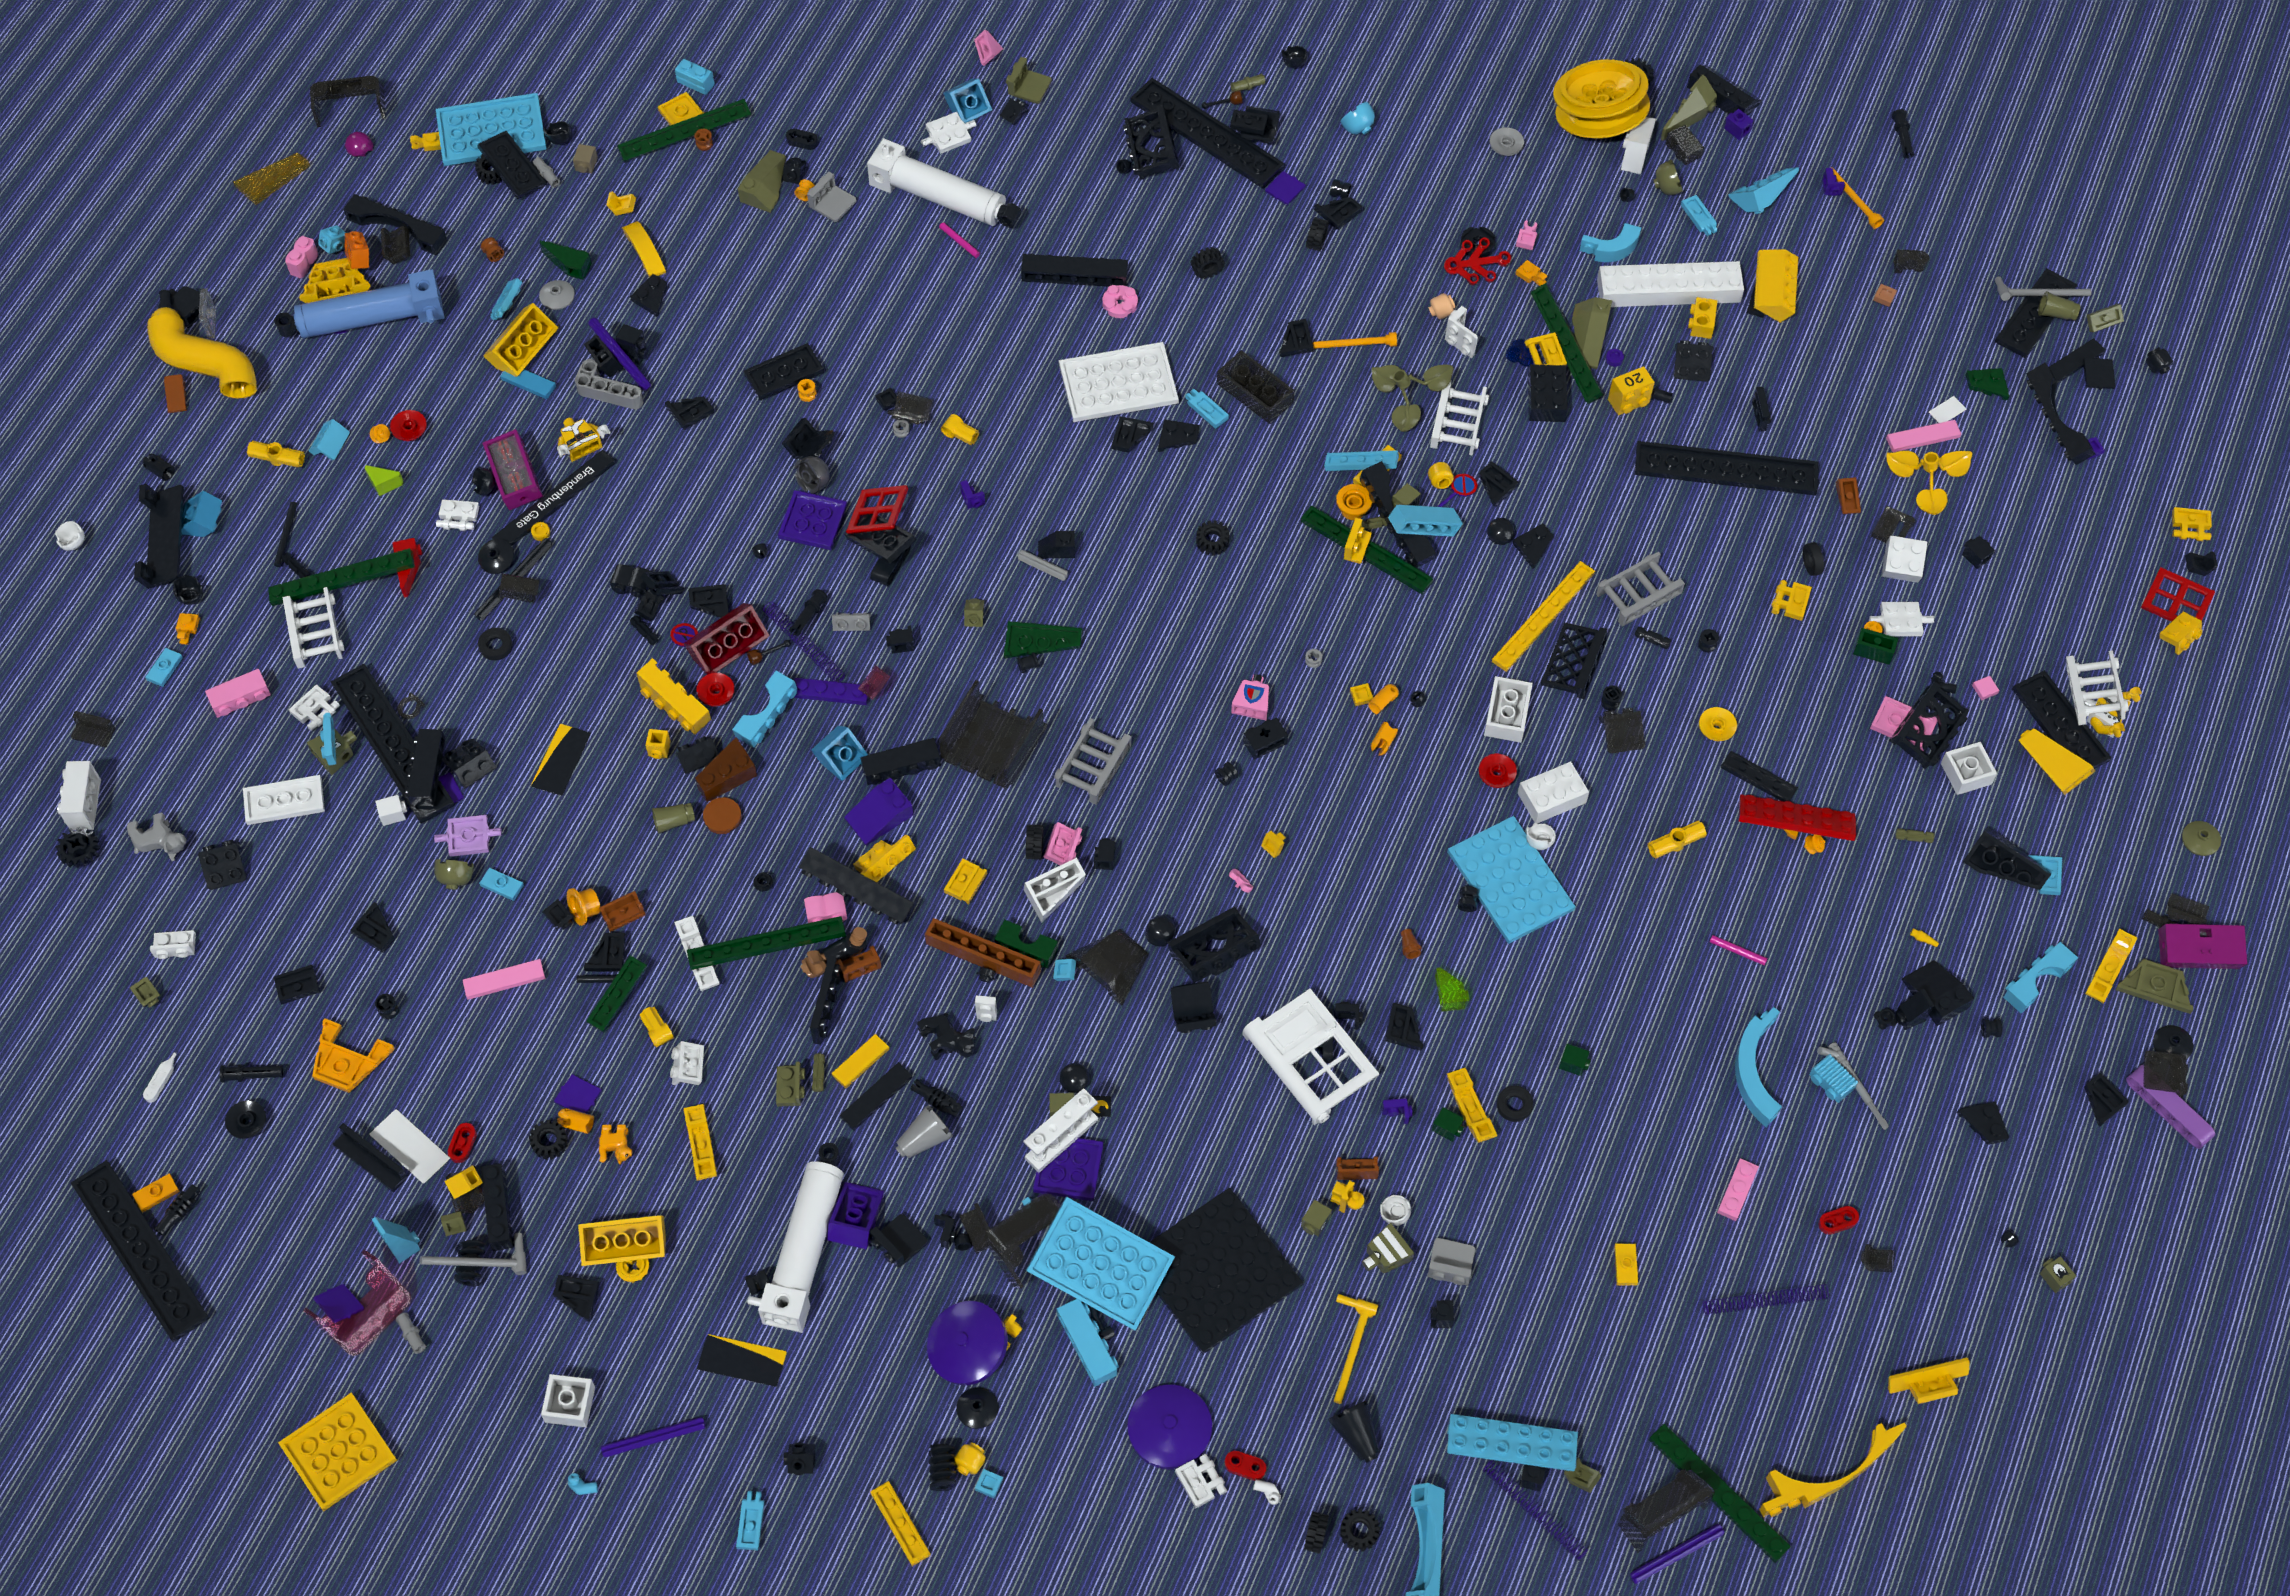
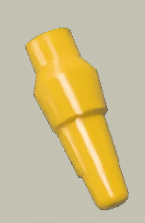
M1913 928L1910 932V935L1920 942H1925L1934 947L1939 945L1936 940L1922 930Z

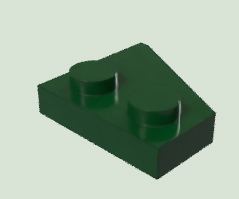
M2002 368L1969 370L1966 372L1969 390L1982 392L1989 396H1992V394L2002 396V400L2009 399V392Z

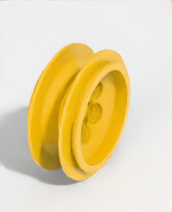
M1595 60L1574 67L1562 75L1554 86L1553 95L1557 104V122L1565 131L1585 138H1608L1625 133L1638 126L1649 113L1648 78L1639 67L1619 60Z

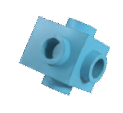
M337 225L320 230L318 245L328 254L344 250L346 232Z

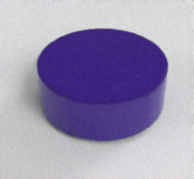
M1610 349L1606 353L1605 360L1608 365L1617 367L1623 363L1624 354L1621 350Z

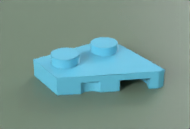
M2028 855L2051 873V876L2041 890H2038L2039 893L2060 895L2062 857Z

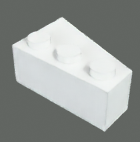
M1646 117L1638 126L1627 131L1623 148L1626 149L1621 170L1641 174L1656 119Z
M1077 858L1025 882L1024 892L1041 923L1084 882L1086 874Z

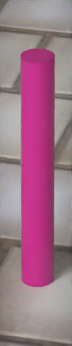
M944 222L940 224L939 228L975 258L980 255L979 251Z
M1714 935L1710 939V943L1764 966L1768 959Z

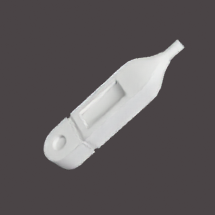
M173 1053L171 1058L160 1064L148 1087H146L143 1097L147 1102L152 1103L156 1101L173 1073L176 1053Z

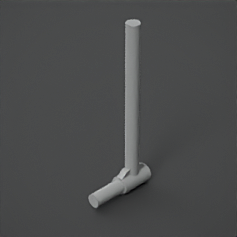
M2001 277L1995 278L1997 291L2003 301L2009 300L2012 296H2043L2046 291L2056 296H2091V289H2011L2003 283Z
M522 1233L514 1234L515 1253L511 1259L420 1257V1265L511 1267L516 1275L527 1273Z

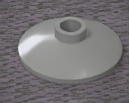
M1499 128L1490 136L1491 148L1501 155H1515L1522 150L1524 145L1522 134L1513 128Z
M562 280L548 282L541 288L539 293L542 305L552 310L566 308L575 297L573 287L568 282Z

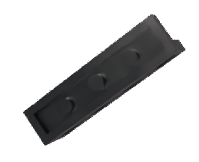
M342 1123L339 1127L342 1134L333 1143L334 1147L394 1193L408 1178L403 1168Z

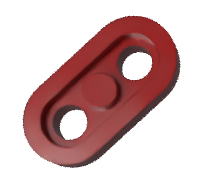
M462 1123L457 1126L450 1142L448 1155L455 1163L466 1161L470 1155L477 1135L474 1126L470 1123ZM465 1133H470L468 1137H463ZM457 1152H463L462 1155L456 1156Z
M1845 1206L1823 1214L1818 1226L1823 1233L1832 1235L1854 1227L1859 1220V1213L1855 1208ZM1848 1216L1851 1221H1846L1844 1217ZM1825 1223H1830L1832 1227H1827Z
M1231 1451L1225 1457V1468L1232 1474L1253 1481L1256 1479L1261 1480L1265 1476L1266 1464L1260 1458L1239 1451ZM1237 1458L1239 1463L1233 1464L1231 1460ZM1257 1465L1260 1469L1258 1471H1254L1252 1469V1466Z

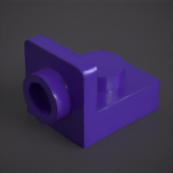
M1826 168L1822 178L1824 195H1842L1845 183L1836 182L1833 168Z
M967 480L960 482V492L967 509L977 508L985 504V494L983 491L975 493L973 486H969Z
M1407 1098L1383 1100L1382 1115L1394 1117L1403 1114L1404 1124H1408L1409 1117H1412V1106L1408 1105Z

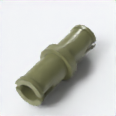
M1262 73L1250 78L1248 76L1244 77L1243 80L1230 83L1231 91L1251 90L1252 87L1265 84V77Z

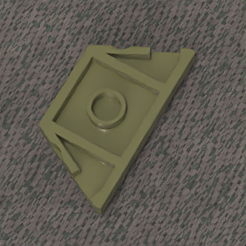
M2143 959L2115 989L2188 1014L2193 1012V1005H2190L2189 991L2185 985L2183 971Z

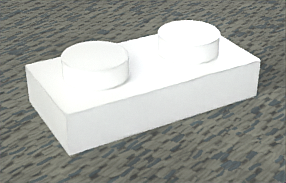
M976 995L975 1008L977 1019L984 1022L996 1021V997Z

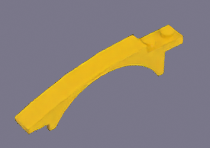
M1905 1422L1888 1430H1885L1882 1423L1876 1425L1875 1430L1872 1431L1870 1449L1863 1464L1842 1479L1828 1483H1806L1791 1479L1776 1470L1769 1472L1766 1480L1776 1498L1762 1504L1759 1509L1762 1516L1770 1515V1517H1774L1782 1512L1781 1509L1787 1506L1792 1509L1800 1505L1801 1502L1804 1508H1807L1837 1492L1866 1471L1895 1442L1907 1427Z

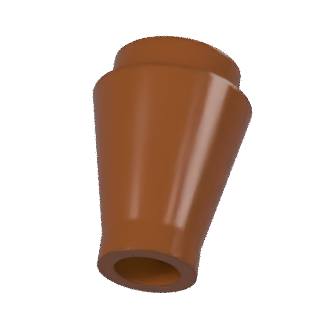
M1411 929L1403 930L1401 932L1403 955L1407 959H1415L1421 955L1422 948Z

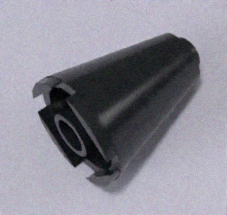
M1367 1401L1350 1407L1328 1419L1360 1461L1365 1460L1368 1463L1378 1458L1376 1453L1379 1452V1447Z

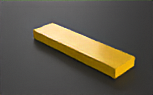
M888 1481L870 1491L911 1566L931 1556L890 1482Z

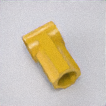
M951 414L941 426V431L945 436L949 438L956 437L969 445L974 444L979 436L978 430L965 424L955 414Z
M648 1007L639 1014L656 1048L674 1039L670 1028L663 1022L655 1007Z

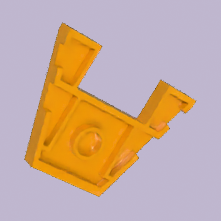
M324 1018L312 1077L315 1080L350 1093L394 1051L395 1047L390 1043L377 1039L369 1055L364 1056L336 1045L334 1041L342 1026Z

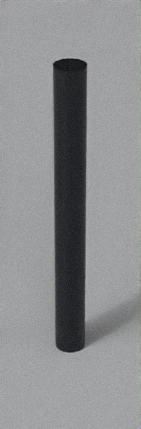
M290 502L274 561V566L281 567L282 556L286 550L297 508L296 502Z

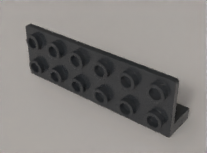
M146 483L139 485V501L150 509L147 565L142 561L135 563L134 579L148 589L179 578L184 486L181 484L156 492Z

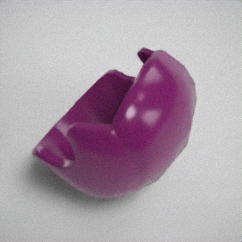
M354 132L347 137L345 149L349 155L364 157L367 151L373 150V142L367 134Z

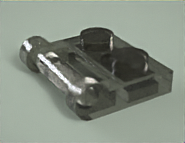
M1886 506L1871 537L1886 543L1889 537L1893 535L1899 521H1901L1904 525L1898 537L1905 538L1916 520L1905 513Z

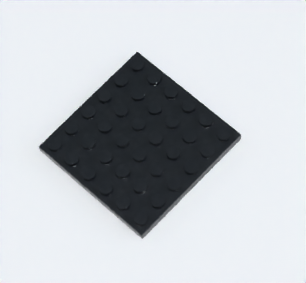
M1230 1187L1149 1242L1175 1257L1156 1293L1202 1354L1211 1350L1303 1285V1281Z

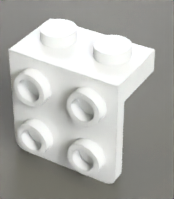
M1461 306L1457 311L1454 310L1448 318L1445 340L1450 345L1458 348L1464 355L1472 358L1475 355L1478 336L1464 326L1467 309Z

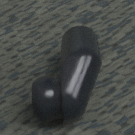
M1940 672L1933 673L1931 683L1937 682L1946 693H1956V684L1945 683L1942 679L1943 674Z

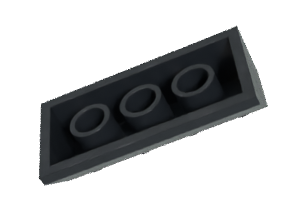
M1700 64L1689 76L1688 89H1691L1702 75L1706 76L1717 95L1716 107L1727 114L1734 113L1737 109H1740L1749 116L1762 103L1761 99L1707 65Z

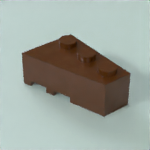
M735 737L695 777L698 790L708 803L757 776L754 763L737 737Z

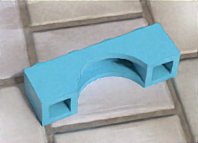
M778 671L774 672L765 685L770 694L768 706L759 714L743 715L732 729L735 737L753 748L757 743L762 742L765 732L768 728H772L776 717L783 713L787 702L793 699L797 693L795 681Z
M2061 942L2055 947L2051 945L2045 951L2043 958L2038 957L2031 964L2033 967L2030 970L2025 969L2018 976L2020 979L2017 982L2012 981L2005 988L2007 992L2003 998L2021 1014L2039 995L2035 984L2037 977L2054 975L2061 978L2077 961L2078 957Z

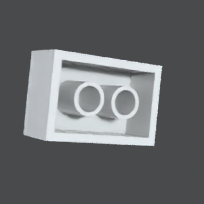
M1495 676L1484 736L1522 742L1532 683Z
M67 761L66 769H63L64 783L60 787L61 803H58V814L61 815L69 829L76 830L77 827H80L83 830L86 827L88 830H94L101 778L90 761Z
M1568 762L1520 782L1518 795L1533 821L1540 823L1585 804L1589 791L1573 764Z

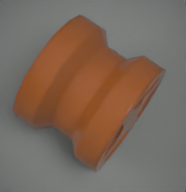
M699 129L695 132L697 148L702 151L711 149L713 146L711 132L708 129Z

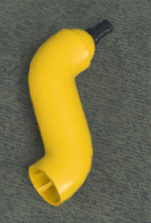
M169 290L159 291L160 304L147 322L150 345L156 356L166 364L177 369L219 378L220 392L224 396L238 399L254 395L257 391V381L253 365L248 356L229 344L185 334L184 321L171 304V292Z

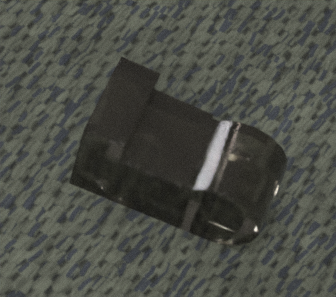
M1897 249L1893 258L1894 272L1902 273L1903 270L1922 272L1928 264L1929 255L1924 251Z

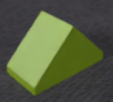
M365 465L368 479L379 496L402 486L404 483L400 472Z

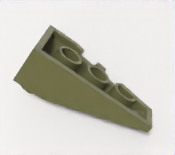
M1702 75L1692 86L1688 99H1683L1678 113L1674 112L1664 126L1660 140L1664 141L1715 110L1717 95L1706 76Z
M770 150L759 161L738 187L741 203L769 213L772 212L779 200L786 155Z
M1597 297L1575 304L1572 317L1575 339L1589 367L1593 369L1598 368L1612 300Z

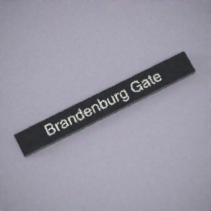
M601 450L495 534L492 540L503 539L513 546L531 531L534 524L543 522L615 464V460L605 451Z

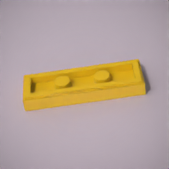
M874 1034L833 1071L832 1076L846 1089L889 1050V1046Z

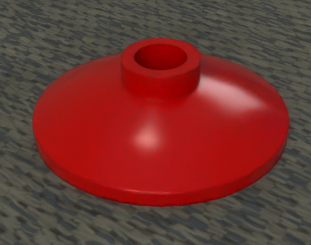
M405 410L396 414L390 423V430L393 436L402 441H412L419 438L427 427L425 417L415 410Z
M722 673L708 674L697 685L698 698L708 706L724 705L734 695L733 681Z
M1490 754L1480 762L1478 770L1481 780L1493 788L1509 786L1517 775L1515 763L1511 758L1503 754Z

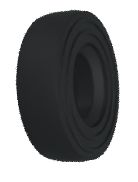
M1815 542L1805 544L1802 555L1807 572L1811 576L1822 574L1824 571V560L1820 547Z
M490 628L480 635L478 648L486 659L501 660L511 652L512 639L506 630ZM492 639H500L502 646L493 650L488 647V643Z
M1521 1086L1506 1087L1500 1092L1497 1099L1498 1112L1508 1121H1523L1532 1112L1533 1098ZM1512 1097H1517L1522 1101L1523 1107L1520 1110H1512L1508 1107L1507 1101Z

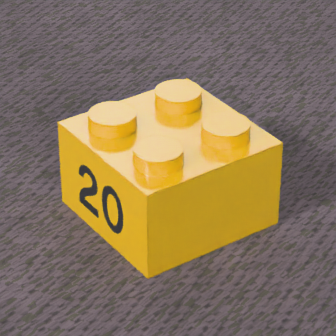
M1644 366L1613 378L1608 401L1618 416L1630 413L1638 407H1645L1650 403L1655 382Z

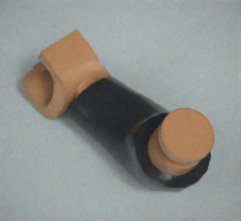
M856 927L847 936L822 949L821 954L817 950L808 951V957L801 960L803 972L808 977L815 978L825 972L829 956L837 957V960L841 959L842 961L859 954L867 943L865 939L867 937L866 930Z

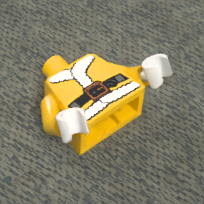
M567 418L563 422L565 427L560 430L562 436L558 438L557 450L559 456L562 457V455L568 454L571 462L602 448L600 437L603 439L605 434H611L607 425L598 427L582 419L574 422L572 418Z

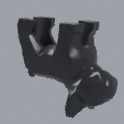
M948 1013L926 1017L917 1022L922 1038L927 1037L929 1033L937 1034V1039L929 1044L935 1061L942 1054L957 1052L961 1056L968 1058L974 1053V1041L977 1040L973 1036L975 1029H968L964 1033L957 1032L947 1018Z

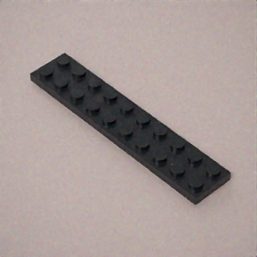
M1151 78L1130 98L1132 104L1145 112L1157 109L1156 106L1163 104L1172 130L1262 189L1284 168L1283 162L1251 141L1240 137V134L1154 78Z
M1637 441L1634 475L1816 496L1819 461Z
M362 664L332 680V686L420 824L454 806L453 800L439 779L434 806L411 805L408 798L405 797L406 786H409L410 782L408 772L412 769L413 765L411 756L412 753H415L416 749L414 740L366 665Z
M107 1160L71 1182V1185L172 1342H175L210 1319Z

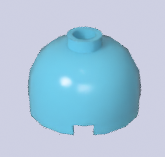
M1364 102L1358 105L1353 112L1347 113L1340 122L1347 132L1356 135L1363 133L1365 135L1372 129L1370 126L1374 123L1375 114L1371 105L1368 102Z

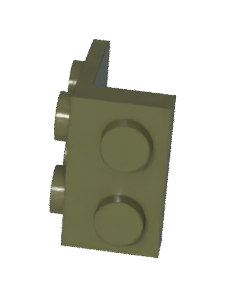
M1020 57L1018 63L1015 62L1013 66V72L1006 79L1008 95L1039 104L1051 84V77L1028 70L1027 58Z

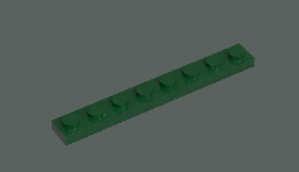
M744 98L617 145L623 162H627L695 137V132L699 129L711 131L751 116V113Z
M1544 283L1530 293L1550 332L1556 333L1567 366L1585 401L1590 404L1604 394L1548 285Z
M1311 505L1301 517V522L1345 548L1351 529ZM1369 541L1363 560L1422 595L1433 583L1432 577Z
M409 548L268 587L270 604L272 606L283 604L282 597L290 596L292 601L323 593V588L325 587L330 591L414 568L413 552Z
M842 916L688 949L687 955L690 970L845 937L846 934Z
M1665 1424L1649 1438V1441L1774 1563L1791 1548L1772 1527Z

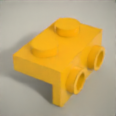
M2183 611L2160 632V639L2174 645L2175 653L2179 655L2182 651L2187 650L2195 639L2200 638L2203 632L2202 621Z

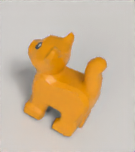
M602 1125L599 1138V1161L604 1163L607 1159L606 1152L615 1151L616 1159L619 1165H621L622 1161H626L632 1156V1149L627 1146L626 1136L628 1135V1128L626 1125H617V1132L612 1133V1125Z

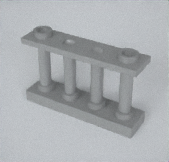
M1659 552L1647 555L1639 563L1608 580H1602L1598 584L1596 595L1599 597L1607 593L1620 610L1618 622L1622 627L1683 592L1685 583L1680 578L1675 582L1671 581L1659 567L1658 562L1661 555ZM1651 568L1665 584V587L1660 590L1656 589L1643 572ZM1636 576L1648 590L1650 596L1641 598L1628 580ZM1622 585L1636 603L1630 607L1626 606L1613 589Z
M1091 718L1088 724L1085 723L1083 725L1081 736L1062 768L1057 769L1054 775L1056 787L1060 788L1063 781H1066L1088 791L1090 803L1097 805L1131 747V736L1124 734L1122 739H1114L1094 730V719ZM1092 736L1114 746L1115 751L1113 754L1110 753L1108 755L1086 745V742ZM1083 751L1105 761L1106 766L1104 769H1097L1077 758L1080 752ZM1072 766H1075L1097 776L1098 780L1095 784L1091 785L1068 773Z

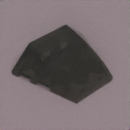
M1119 929L1065 956L1067 959L1075 960L1076 966L1079 969L1083 968L1108 990V994L1123 1006L1125 998L1131 990L1149 953Z

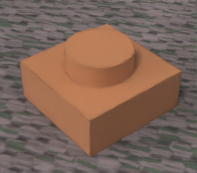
M1881 284L1873 301L1890 307L1897 290Z

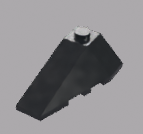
M1990 827L1984 830L1963 861L1979 873L1996 876L2003 880H2010L2041 890L2051 876L2049 871Z

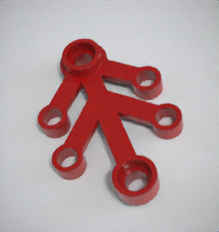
M1484 237L1480 239L1478 247L1470 258L1462 260L1466 252L1471 251L1473 246L1470 240H1465L1457 255L1445 261L1444 269L1449 274H1459L1470 285H1476L1479 276L1475 273L1470 274L1463 269L1469 267L1484 277L1487 282L1492 283L1496 278L1495 272L1487 271L1480 265L1498 263L1500 266L1505 267L1509 265L1511 255L1507 251H1502L1496 256L1478 258L1490 244L1489 239ZM1485 241L1487 245L1483 246L1481 242ZM1464 244H1469L1470 248H1465ZM1501 256H1507V260H1503ZM1450 263H1455L1456 267H1451ZM1491 274L1493 279H1489L1487 275ZM1475 277L1476 281L1473 282L1470 280V278Z

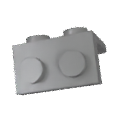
M830 172L822 176L818 183L810 188L807 193L809 207L834 222L839 221L856 203L854 196L835 185L834 174Z
M1435 1239L1427 1277L1468 1286L1475 1247L1446 1239Z

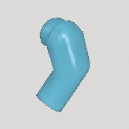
M572 1473L568 1476V1485L576 1494L598 1493L597 1482L585 1483L579 1478L577 1473Z

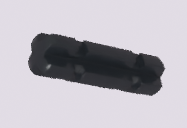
M286 552L282 556L283 562L289 565L288 567L300 578L311 576L310 572L296 558H293L291 553Z
M637 615L630 619L631 625L637 628L636 630L647 639L650 645L658 643V636L652 633V630L646 623L641 621L642 619Z
M1639 626L1635 631V637L1644 638L1645 641L1657 646L1659 644L1664 649H1668L1671 644V639L1667 637L1662 638V635L1650 630L1645 631L1643 627Z

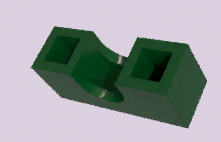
M1004 919L994 939L995 943L1041 962V968L1049 969L1058 951V941L1040 934L1034 943L1025 944L1021 941L1023 936L1022 926Z

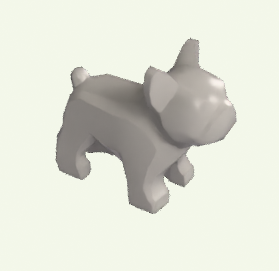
M163 813L153 815V826L143 832L142 828L137 829V821L127 823V832L134 845L135 854L155 849H164L173 862L175 861L176 853L183 850L187 840L183 834L174 833L168 828L170 824L168 820H165Z

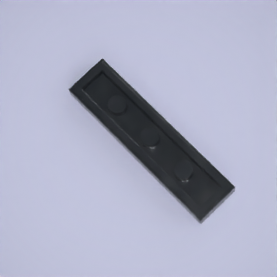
M2093 338L2049 366L2059 383L2083 368L2084 358L2096 359L2103 355L2106 349Z
M1730 751L1721 765V768L1782 802L1791 801L1797 792L1798 787Z
M898 1062L841 1113L840 1118L853 1131L856 1130L912 1079V1075Z

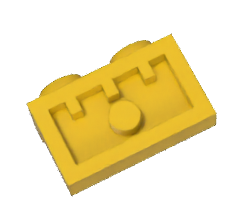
M1355 518L1345 545L1344 559L1361 564L1372 533L1364 530L1362 519Z

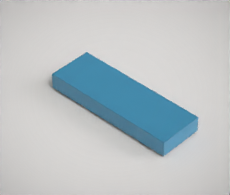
M524 369L517 377L505 371L500 376L501 380L544 399H548L556 388L555 382Z

